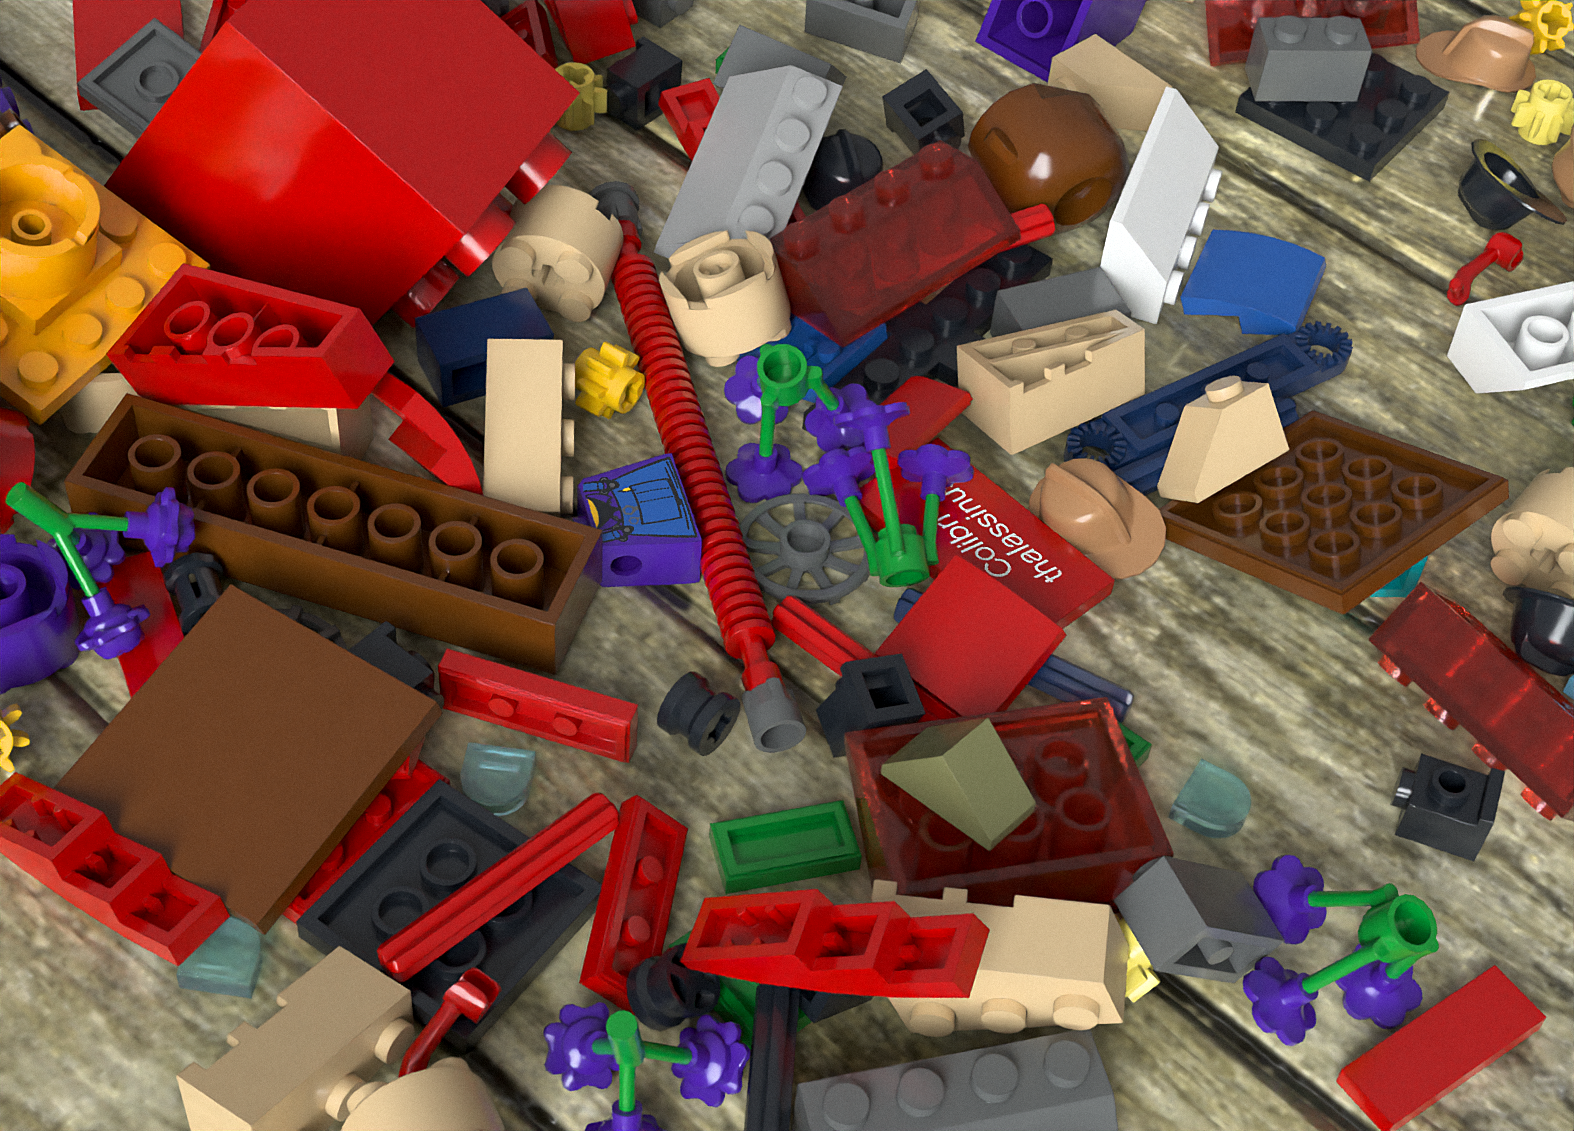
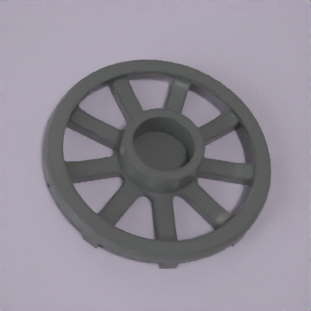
M787 494L769 499L750 511L739 525L747 551L778 555L777 559L756 568L753 565L760 590L782 601L787 596L792 595L805 604L829 602L830 605L839 603L840 598L853 592L863 582H866L870 576L865 550L860 565L849 563L832 555V553L864 548L859 535L831 541L829 533L844 517L853 523L847 507H842L838 501L820 495ZM805 503L824 506L833 511L820 524L812 520H806ZM793 504L795 521L789 523L785 528L777 523L767 512L778 506ZM756 521L780 541H757L749 539L747 533L751 525ZM823 567L831 568L850 577L833 586L823 571ZM785 568L792 570L786 587L767 578ZM804 573L811 574L820 589L798 590L802 575Z

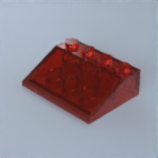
M1108 697L845 733V750L872 890L874 880L897 882V895L943 900L944 887L968 890L967 903L1013 908L1015 895L1110 905L1115 914L1121 912L1116 906L1114 899L1133 883V876L1141 866L1156 858L1174 856L1172 847ZM988 717L1036 802L1034 812L990 851L881 774L882 764L927 727Z

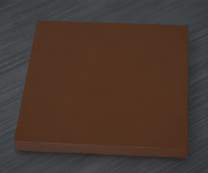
M1312 410L1283 429L1289 447L1287 452L1199 503L1173 499L1159 508L1166 526V540L1344 615L1509 499L1508 479Z
M230 584L53 789L104 812L115 833L161 853L173 875L220 896L230 914L261 934L266 935L443 713L437 701Z

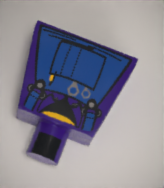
M672 453L659 455L587 477L580 481L577 485V517L565 519L603 530L602 581L600 586L623 587L700 582L702 539Z

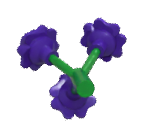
M24 482L13 486L7 494L6 504L54 537L47 544L53 547L63 558L71 587L78 591L83 589L86 595L81 601L90 618L87 620L83 631L74 641L80 651L94 650L100 657L107 660L133 650L134 647L139 645L140 641L145 639L140 622L151 615L148 608L144 604L134 608L127 604H115L107 588L99 589L96 582L106 583L111 581L114 576L112 566L119 565L125 560L126 553L119 544L120 531H123L125 538L143 539L146 547L151 552L156 567H163L166 563H171L177 552H187L189 545L195 539L194 512L192 508L176 500L174 488L165 487L163 492L156 494L155 502H152L146 509V512L126 511L124 517L98 515L96 512H90L89 514L67 513Z
M601 1002L586 1008L574 1004L564 1005L559 1013L560 1022L549 1023L544 1028L543 1035L549 1049L544 1064L545 1069L552 1075L562 1074L561 1081L566 1090L577 1091L587 1085L598 1089L608 1088L612 1083L611 1070L619 1071V1099L612 1104V1116L607 1120L586 1125L585 1131H668L659 1127L654 1116L649 1114L642 1115V1104L635 1099L636 1067L643 1062L644 1058L672 1062L671 1070L673 1075L683 1079L680 1084L681 1096L684 1099H700L707 1106L717 1108L723 1104L725 1093L734 1095L741 1091L743 1068L750 1059L751 1054L749 1047L739 1042L741 1038L739 1024L735 1022L720 1023L715 1017L708 1014L702 1015L698 1019L696 1028L687 1027L680 1032V1044L678 1046L643 1041L638 1022L631 1012L625 1010L617 1011L609 1017L610 1010L605 1003Z

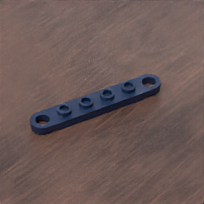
M1315 321L1314 325L1311 322L1306 323L1305 327H1300L1294 333L1289 335L1283 333L1109 410L1100 419L1090 421L1088 424H1079L1078 428L1074 427L1071 429V433L1067 437L1063 456L1064 462L1075 458H1087L1088 453L1084 452L1082 454V448L1094 446L1103 449L1109 454L1105 455L1104 460L1102 456H1098V460L1095 461L1104 463L1112 471H1115L1170 446L1184 406L1205 395V387L1208 384L1224 377L1239 376L1241 381L1268 383L1273 399L1276 397L1290 398L1344 372L1353 349L1351 347L1352 339H1348L1349 335L1347 332L1341 333L1342 328L1339 326L1335 329L1331 328V323L1326 322L1325 326H1322L1321 321ZM1311 346H1323L1331 350L1333 354L1331 356L1330 353H1327L1326 357H1323V353L1320 352L1318 356L1316 355L1317 350L1313 349L1310 351ZM1091 455L1090 459L1094 460L1095 456Z

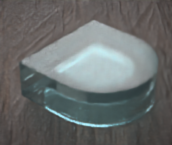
M468 742L461 769L462 794L496 816H504L515 812L524 805L529 797L536 768V751Z
M1201 759L1174 801L1168 818L1203 836L1226 838L1236 834L1243 827L1251 807V796L1248 788L1239 778Z
M229 917L179 966L176 974L179 988L252 999L263 963L260 939L256 930L238 918Z

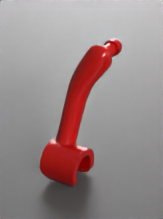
M1498 232L1493 235L1480 255L1458 269L1454 278L1449 282L1448 300L1455 306L1465 303L1469 298L1473 280L1493 262L1508 272L1513 271L1522 262L1524 257L1522 242L1506 232Z
M472 967L465 971L460 979L446 991L441 1007L406 1051L398 1078L427 1069L433 1052L461 1014H464L477 1024L502 991L500 985L478 968Z

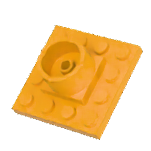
M20 124L0 139V396L38 425H41L112 363L106 353L183 263L210 270V264Z

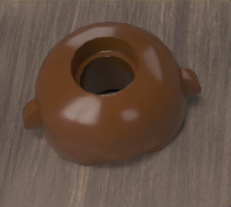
M1032 83L1009 91L994 102L976 123L968 143V150L978 172L1007 215L1045 204L1052 212L1054 218L1055 233L1053 235L1066 233L1082 227L1102 215L1114 203L1124 188L1130 167L1123 139L1104 109L1089 94L1038 83Z

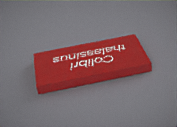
M938 437L928 443L940 445L948 451L953 450ZM972 464L970 465L973 467L974 472L973 478L970 481L954 483L946 487V496L943 501L939 502L936 547L939 563L929 566V576L935 580L955 554L1008 587L1062 629L1111 595L1115 582L1111 576L1054 532ZM901 467L891 469L890 475L900 524L915 526L917 535L922 536L925 500L920 496L922 482H912L904 479L901 476ZM875 477L860 487L862 499L859 502L869 525L879 532L886 528L877 478Z

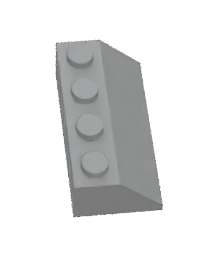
M792 65L730 76L658 239L654 253L669 258L684 244L700 236L718 231L728 230L730 239H747L746 230L760 233L769 239L776 255L843 86Z

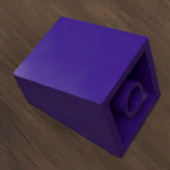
M991 0L975 42L1048 83L1052 58L1094 34H1097L1113 46H1116L1132 34L1146 0Z

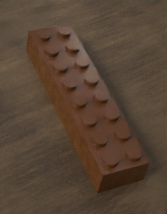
M128 393L125 394L64 480L72 513L89 514L90 512H96L98 515L124 517L126 511L146 512V509L152 502H155L158 492H163L165 487L174 488L176 500L191 507L194 512L195 539L189 545V550L187 552H177L173 561L184 555L196 552L214 554L220 559L223 567V576L379 623L387 621L399 629L556 675L602 581L603 530ZM120 531L119 544L121 546L141 552H149L143 539L125 538L123 531Z

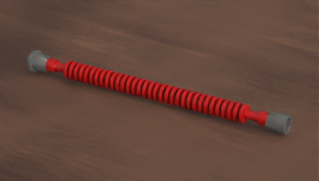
M619 181L605 182L596 186L588 194L599 201L596 209L609 221L613 214L623 231V245L612 272L611 280L633 352L640 357L637 365L640 373L645 377L644 387L651 410L653 411V417L660 434L665 454L672 453L702 539L700 569L704 576V582L708 589L707 592L725 650L729 656L742 659L745 667L741 676L745 689L742 694V703L756 748L760 751L767 753L785 751L803 740L806 735V727L793 690L786 689L778 665L769 659L767 651L775 643L776 635L771 625L735 509L723 478L720 463L708 432L704 414L701 410L692 378L690 377L689 368L687 367V362L659 283L655 264L648 256L639 254L642 247L640 240L642 226L638 216L640 200L635 189L629 184Z

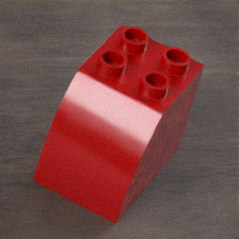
M247 0L224 23L104 184V187L208 262L212 271L360 308L371 326L391 309L409 326L415 328V318L429 314L460 277L441 258L443 256L446 257L468 277L491 255L515 226L516 222L509 216L513 204L500 191L505 187L525 205L548 183L569 158L572 151L555 137L550 130L580 92L481 0Z

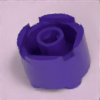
M0 534V694L6 693L11 688L38 682L50 676L58 669L72 665L78 658L80 651L74 641L81 633V623L63 558L47 543L37 539V546L18 543L13 534Z

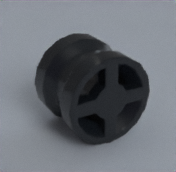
M690 671L683 675L667 693L657 715V725L669 735L682 734L688 739V745L693 751L701 756H707L714 752L731 732L740 712V702L728 692H714L710 689L707 678L696 671Z
M687 943L673 946L667 949L661 956L644 959L636 963L629 972L626 984L627 997L631 1009L639 1021L649 1029L664 1031L680 1025L686 1018L693 1019L711 1012L718 1003L721 992L719 975L690 970L680 962Z

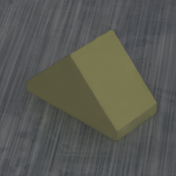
M988 717L927 727L882 764L881 774L988 851L993 849L1035 810L1036 802Z

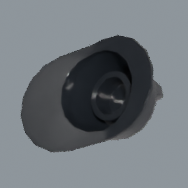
M839 129L836 134L823 137L803 185V192L810 206L823 217L839 223L857 224L872 220L882 213L889 201V185L884 173L883 157L876 145L863 136L849 133L847 129Z
M1477 138L1471 143L1474 159L1460 177L1458 197L1472 219L1480 227L1493 231L1506 230L1533 212L1556 224L1564 225L1567 219L1564 214L1535 188L1525 172L1508 154L1484 139Z
M1506 587L1503 591V596L1513 604L1510 638L1511 642L1515 645V652L1518 658L1547 674L1557 676L1574 674V600L1533 588Z

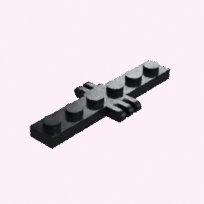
M1025 244L976 260L927 304L919 300H914L911 304H908L896 296H888L880 303V307L874 308L866 316L868 319L886 323L888 339L836 383L833 388L841 390L849 384H860L867 391L869 400L877 405L882 403L913 376H922L932 380L937 378L950 386L958 388L957 346L986 339L982 336L991 328L997 291L1045 280L1050 275L1053 258ZM816 402L804 412L802 429L807 431L805 426L806 417L816 408Z

